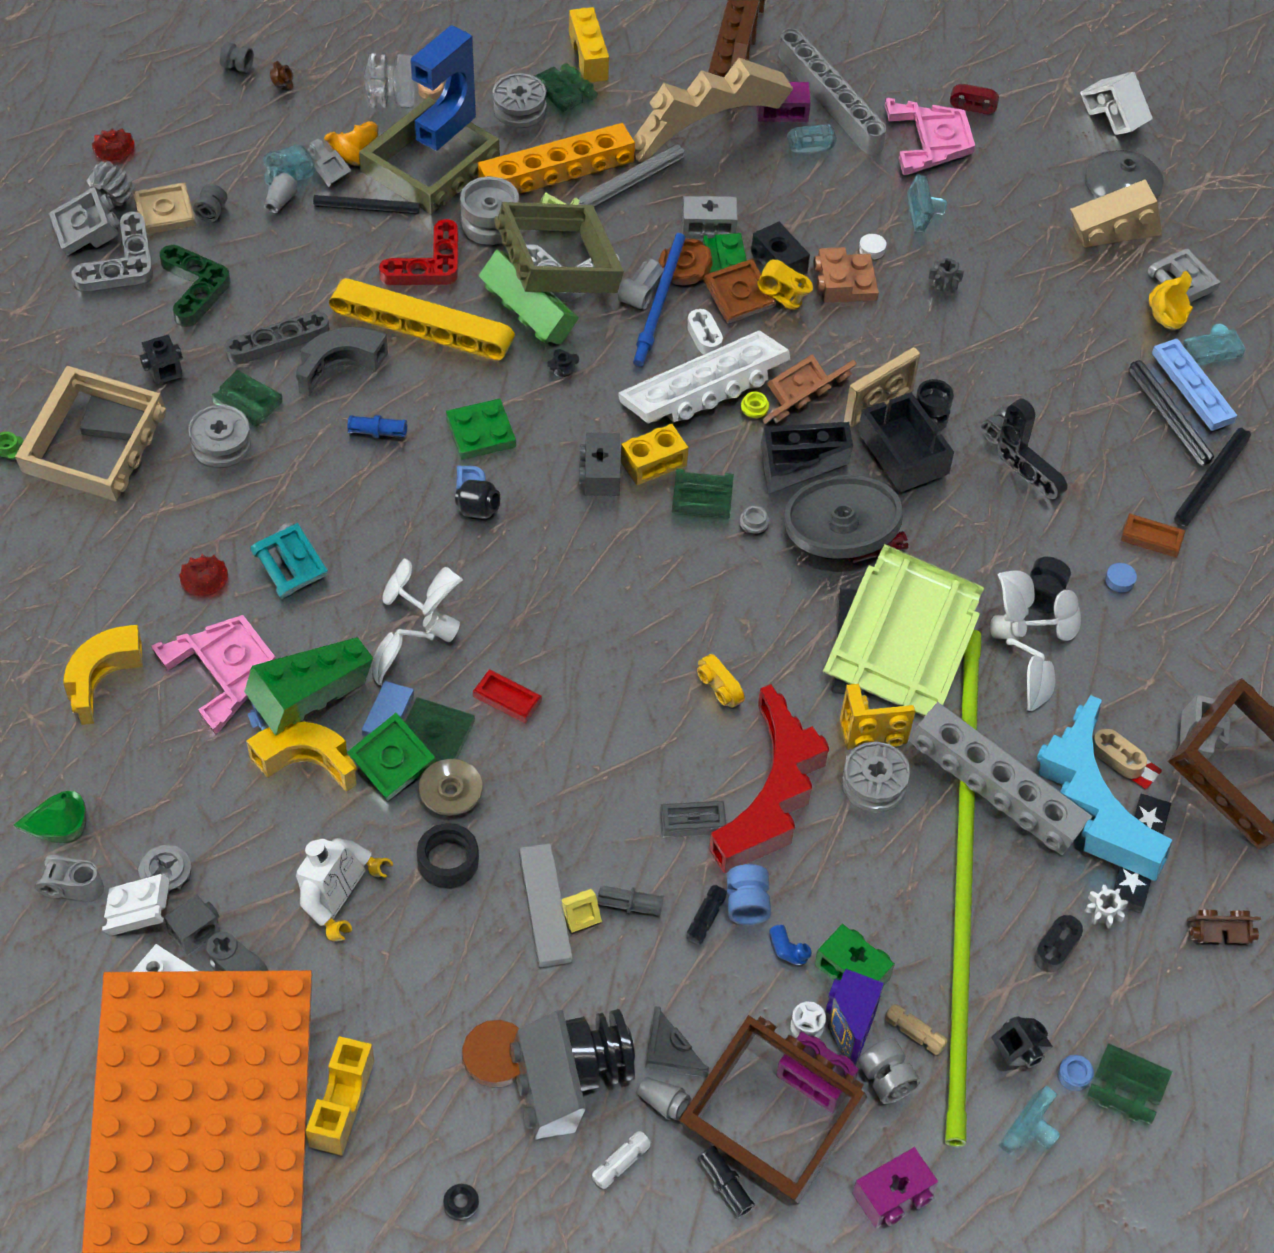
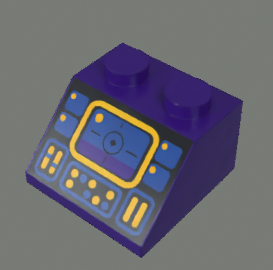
M845 969L841 980L834 979L825 1013L830 1014L828 1029L841 1055L848 1057L856 1067L875 1018L884 983Z

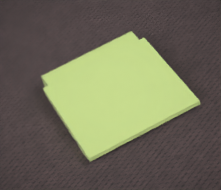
M884 544L875 566L868 565L823 673L848 684H859L860 689L896 705H914L915 713L925 717L937 702L942 705L945 702L980 613L976 612L975 609L985 587Z

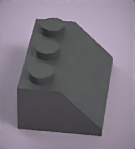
M558 1010L518 1029L514 1042L510 1043L512 1062L518 1063L520 1075H517L518 1091L520 1096L525 1095L527 1107L524 1108L525 1123L528 1129H533L535 1139L575 1133L586 1109L563 1010Z

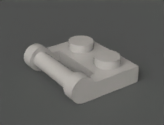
M1188 248L1153 263L1147 272L1153 279H1158L1162 283L1172 279L1165 271L1169 270L1176 278L1181 277L1182 272L1187 271L1192 278L1191 286L1186 293L1190 304L1192 301L1218 290L1220 281Z

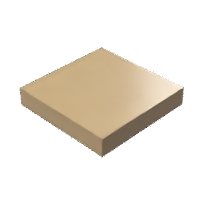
M185 182L133 192L137 213H140L144 218L147 235L196 226Z

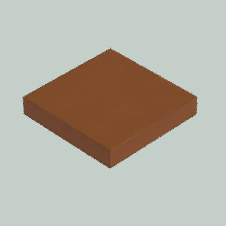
M753 259L704 276L703 280L727 324L776 306V300L763 293L758 287L757 282L761 273Z

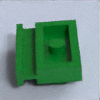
M741 233L715 235V238H707V235H703V245L708 246L711 250L713 261L709 273L747 261Z

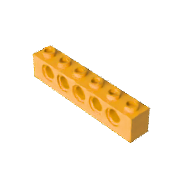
M622 122L478 162V178L492 176L505 179L513 184L518 194L632 163L634 162L635 142Z

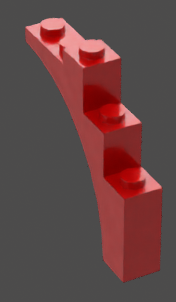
M772 684L760 688L758 706L768 724L773 743L772 770L763 789L751 805L733 821L713 831L710 836L709 850L724 874L731 868L748 864L791 845L795 824L789 813L809 805L812 783L807 774L826 766L829 745L822 735L819 736L813 726L803 730L799 719L796 716L793 717L787 709L784 696L781 693L777 694Z

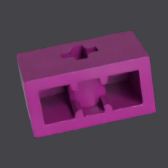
M789 82L793 90L779 109L757 106L758 122H808L811 105L809 82Z
M913 1147L857 1179L852 1194L875 1228L885 1223L891 1226L900 1221L905 1216V1211L915 1206L917 1209L928 1205L934 1199L938 1180L916 1148Z

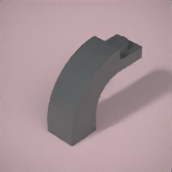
M345 327L327 331L313 338L300 351L302 364L296 372L299 393L310 396L321 378L329 370L338 366L356 365L376 372L388 354L387 335L367 328Z

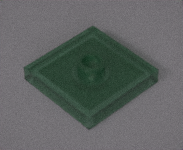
M417 697L405 723L438 762L444 759L458 758L475 722V715Z

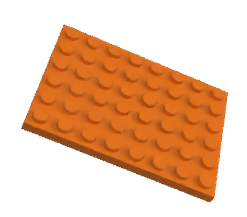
M311 970L104 972L82 1253L302 1252L312 1000Z

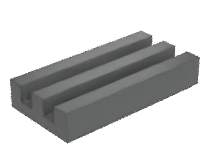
M724 801L661 804L660 807L663 837L711 835L713 831L727 824ZM712 812H718V815H700V814H693V813H712ZM688 814V816L669 817L668 815Z

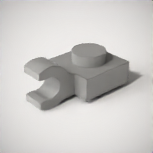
M319 138L311 142V147L306 149L308 155L312 159L317 160L313 167L329 187L348 176L352 171L336 149L329 153Z

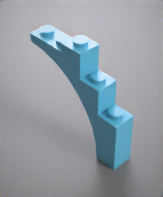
M1090 695L1085 706L1081 704L1078 706L1073 718V722H1075L1073 727L1068 726L1062 738L1053 735L1048 745H1042L1037 756V761L1040 762L1039 776L1063 785L1060 793L1092 816L1091 819H1088L1082 832V837L1086 838L1085 852L1157 881L1168 859L1172 839L1149 828L1130 814L1113 796L1101 777L1094 757L1092 734L1099 718L1102 700Z

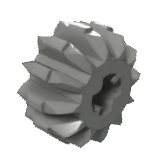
M108 161L106 163L100 162L96 165L87 179V183L90 186L89 189L95 186L102 195L107 194L113 206L121 207L123 203H126L135 188L132 183L133 180L126 175V171H122L118 165L114 166Z

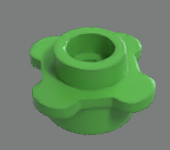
M1 432L0 457L10 460L16 459L15 456L23 443V439L11 432Z

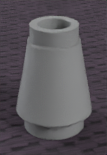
M280 173L278 176H275L264 207L271 213H278L296 194L297 181L286 173Z
M645 1077L642 1080L637 1091L638 1096L642 1097L643 1100L667 1120L673 1118L678 1121L691 1101V1097L685 1093L684 1088L649 1077Z

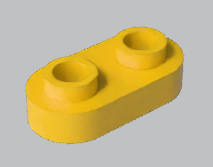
M709 654L698 661L697 673L703 683H708L712 687L722 705L734 708L744 702L745 697L740 684L715 655Z

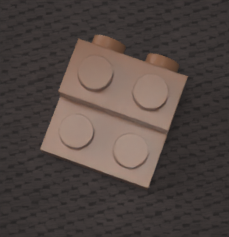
M846 247L819 248L818 256H814L813 267L814 272H819V276H817V290L822 292L824 303L878 300L879 292L871 254L847 255Z

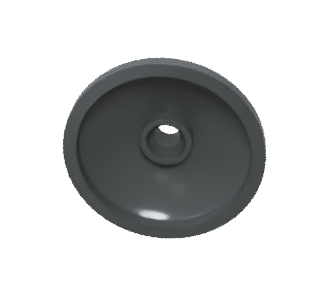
M1114 150L1098 155L1089 163L1085 176L1087 187L1096 198L1146 179L1157 200L1164 185L1160 169L1150 159L1128 150Z

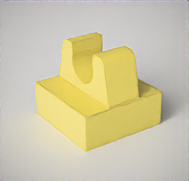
M592 889L561 899L566 924L571 933L602 922L597 897Z

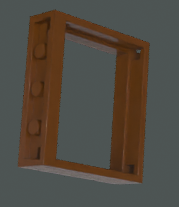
M1241 678L1224 688L1168 762L1256 848L1262 849L1274 843V819L1271 822L1198 751L1233 704L1274 742V707L1269 705L1250 684Z
M748 1015L679 1121L799 1203L867 1099V1095L861 1090L864 1084L856 1080L855 1077L846 1073L843 1078L832 1071L835 1065L820 1054H817L815 1058L811 1057L803 1051L806 1046L791 1035L784 1039L774 1032L777 1026L761 1016L758 1020H755ZM755 1035L851 1098L797 1183L701 1119Z

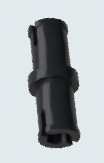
M712 1146L699 1155L697 1159L713 1180V1188L717 1193H722L735 1212L736 1217H742L755 1207L754 1201L750 1199L738 1181L740 1178L739 1174L729 1168L718 1152L717 1147Z

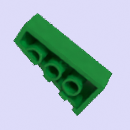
M358 637L252 665L244 692L276 736L283 732L287 725L291 723L297 724L302 721L305 715L311 711H319L326 707L327 702L333 698L339 699L365 684L374 658Z

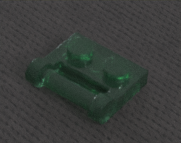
M676 468L672 513L730 518L734 474L725 473V476L690 473L685 472V469Z

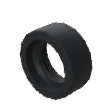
M452 823L436 825L424 832L418 841L417 862L421 875L429 883L442 888L461 886L472 879L478 869L479 848L475 836L467 828ZM446 842L457 843L466 849L467 859L458 867L444 869L432 865L429 860V852L438 844Z

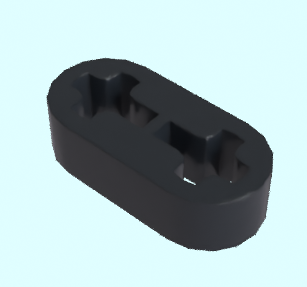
M1063 915L1057 918L1039 943L1035 954V962L1041 970L1046 972L1060 970L1078 945L1083 933V926L1076 917ZM1068 927L1072 930V933H1069L1065 940L1060 938L1061 933ZM1053 947L1057 948L1058 951L1055 957L1051 960L1045 957Z

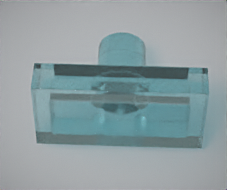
M916 175L907 192L914 230L925 232L934 214L944 215L947 201L931 197L927 176Z
M1223 324L1213 325L1210 334L1186 338L1183 342V346L1198 365L1241 357L1246 350L1235 329L1228 330Z
M1048 1086L1034 1093L998 1146L1010 1154L1022 1147L1027 1138L1031 1136L1047 1150L1051 1148L1059 1138L1060 1133L1042 1117L1058 1094Z

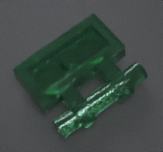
M564 63L561 66V72L557 68L551 67L534 75L545 85L546 97L562 113L582 104L583 96L594 100L598 95L594 90V85L589 80H584L581 77L580 71L575 67H571L568 63Z
M1108 1043L1094 1076L1107 1082L1104 1089L1092 1083L1087 1096L1099 1101L1098 1105L1108 1109L1111 1106L1128 1114L1127 1118L1137 1122L1140 1119L1152 1125L1157 1112L1144 1107L1145 1102L1148 1100L1157 1105L1160 1104L1173 1071ZM1117 1087L1136 1095L1134 1102L1115 1094Z

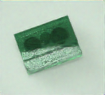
M236 370L219 387L220 390L217 393L211 395L214 404L235 407L243 412L248 422L255 427H258L260 425L259 422L263 418L266 419L283 402L282 394L239 370Z

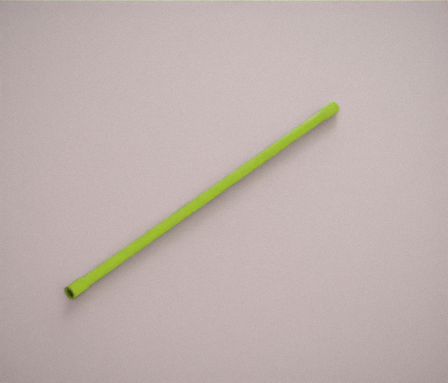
M974 629L963 655L962 720L977 730L981 632ZM961 780L959 783L949 1098L945 1143L953 1147L966 1145L967 1113L965 1109L975 791L971 790Z

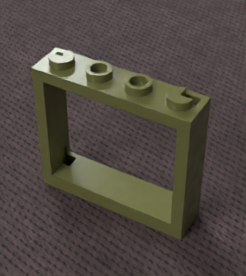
M430 97L359 151L361 172L408 201L420 203L421 209L429 214H433L453 196L460 193L470 181L478 178V162L500 156L499 138L470 122L455 136L476 148V150L430 188L388 163L387 161L416 138L415 120L436 102Z
M502 202L499 215L495 216V227L501 234L502 244L507 248L509 260L513 263L517 279L521 281L525 292L618 293L624 270L593 205ZM520 230L579 231L595 267L535 266Z

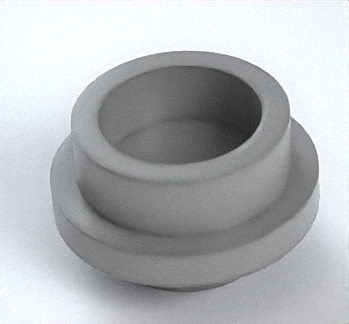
M750 506L742 512L740 525L749 533H761L767 529L769 517L762 507Z

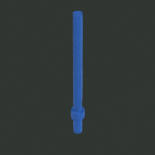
M682 233L675 235L644 330L637 339L636 346L638 348L633 360L635 366L642 367L644 365L647 353L653 347L655 341L653 335L686 239Z

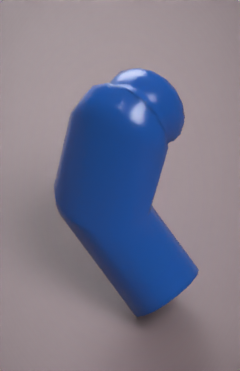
M776 925L769 930L779 958L794 965L807 963L812 954L809 945L806 943H798L797 945L791 943L784 925Z

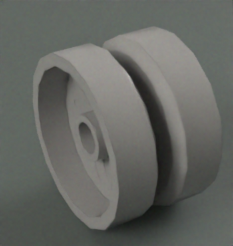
M492 176L480 177L470 181L462 189L460 195L461 225L463 232L469 239L485 245L502 243L501 234L495 227V216L499 215L502 202H519L518 191L511 182Z

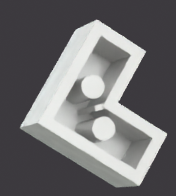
M1135 72L1101 79L1080 92L1089 115L1106 112L1115 135L1132 132L1153 119Z

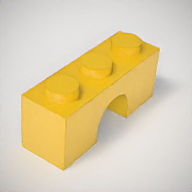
M594 7L569 10V35L573 49H578L579 69L583 82L607 81L609 76V55Z
M341 1036L338 1037L328 1066L329 1079L323 1100H316L306 1128L309 1148L343 1156L375 1062L372 1044Z

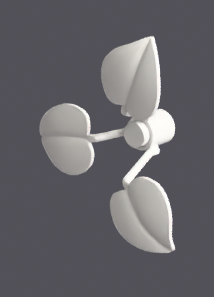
M404 558L401 561L396 572L389 579L383 592V602L390 605L397 595L400 594L421 609L423 614L426 615L423 627L426 628L427 632L398 629L395 634L392 632L387 634L377 648L372 662V674L378 685L382 686L383 677L400 650L402 636L424 637L431 641L436 636L448 643L456 636L460 622L437 608L448 593L463 581V578L450 568L444 567L438 572L427 590V599L424 604L405 592L403 588L412 572V564L408 559Z
M1016 570L1005 571L997 575L1002 585L1006 614L993 616L990 622V633L993 638L1007 639V645H1014L1034 655L1031 657L1027 669V711H1034L1052 696L1055 688V670L1051 661H1044L1045 656L1043 653L1017 640L1025 636L1027 626L1056 625L1058 639L1062 641L1072 640L1078 634L1081 625L1079 601L1073 591L1063 590L1057 595L1054 602L1055 619L1025 621L1024 618L1028 615V608L1034 602L1033 581L1025 572Z

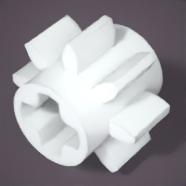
M1103 885L1099 894L1094 891L1090 892L1088 898L1093 903L1088 904L1085 911L1093 914V924L1098 922L1106 923L1107 928H1110L1114 919L1120 922L1123 921L1125 914L1121 910L1127 907L1128 901L1121 900L1119 888L1113 891L1107 889L1106 885ZM1107 903L1112 906V907H1108L1107 909H1103V908L1101 907V906H1105Z

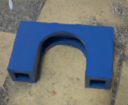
M450 25L410 59L413 81L433 91L446 80L445 87L438 100L415 120L416 140L435 151H438L476 118L472 35L453 25Z

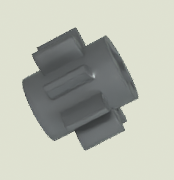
M950 258L935 261L934 267L930 268L929 279L934 280L933 287L943 292L951 291L953 288L958 289V284L962 282L964 271L958 270L960 263Z

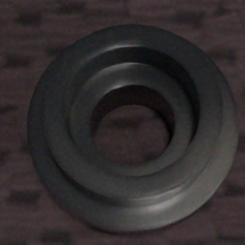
M456 1184L450 1187L444 1195L445 1211L452 1218L459 1220L473 1216L479 1206L478 1193L472 1186L467 1184ZM463 1198L468 1201V1204L465 1207H457L455 1202Z

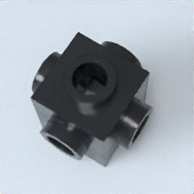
M169 334L141 342L144 354L139 355L142 367L144 371H150L156 385L183 376L180 361L183 360L182 352L178 344L173 345Z
M1013 1017L1005 1022L998 1032L991 1036L1000 1054L1010 1066H1027L1028 1068L1036 1066L1044 1060V1053L1053 1047L1047 1038L1048 1032L1046 1028L1035 1018Z

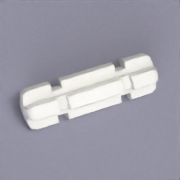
M636 1132L629 1138V1144L624 1143L605 1161V1166L600 1165L593 1172L592 1179L600 1188L606 1189L614 1182V1176L619 1177L638 1159V1154L643 1155L650 1148L651 1142L643 1132Z

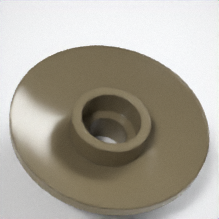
M444 759L433 763L423 772L419 781V794L423 803L430 810L442 815H458L470 810L479 801L483 790L482 779L476 768L459 759ZM450 790H453V791H455L456 793H454V794H447L446 792H447V791H450Z

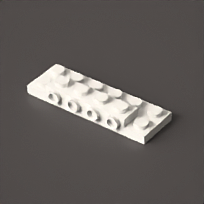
M759 330L618 392L620 403L647 423L659 421L664 416L673 422L688 420L694 413L700 410L712 409L722 400L737 398L744 390L761 387L765 381L769 380L768 369L777 368L780 364L790 360L789 349Z

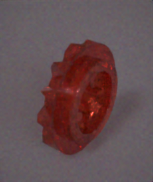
M113 127L108 132L102 130L101 135H95L94 142L92 143L94 154L106 161L124 159L133 152L135 147L131 133H125L123 128L115 131Z
M202 553L200 558L194 559L190 557L189 562L182 565L179 578L182 587L187 592L193 595L207 596L218 592L224 587L228 579V571L224 561H219L215 555L206 557ZM208 568L209 575L204 574L199 578L198 572L203 573Z

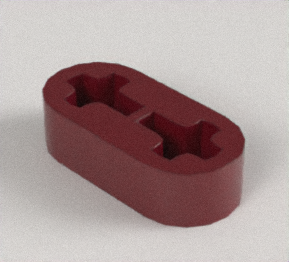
M967 84L954 86L950 96V103L954 108L980 114L994 113L999 102V95L996 91Z

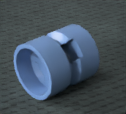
M744 864L731 868L727 872V892L730 895L728 897V915L731 921L742 925H754L767 921L770 918V896L766 893L770 889L769 872L766 868L754 864Z

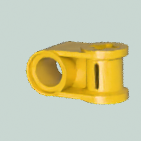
M774 259L766 263L757 282L759 289L763 293L771 296L791 310L798 309L802 305L804 296L810 294L813 290V284L809 278L788 267L782 261Z

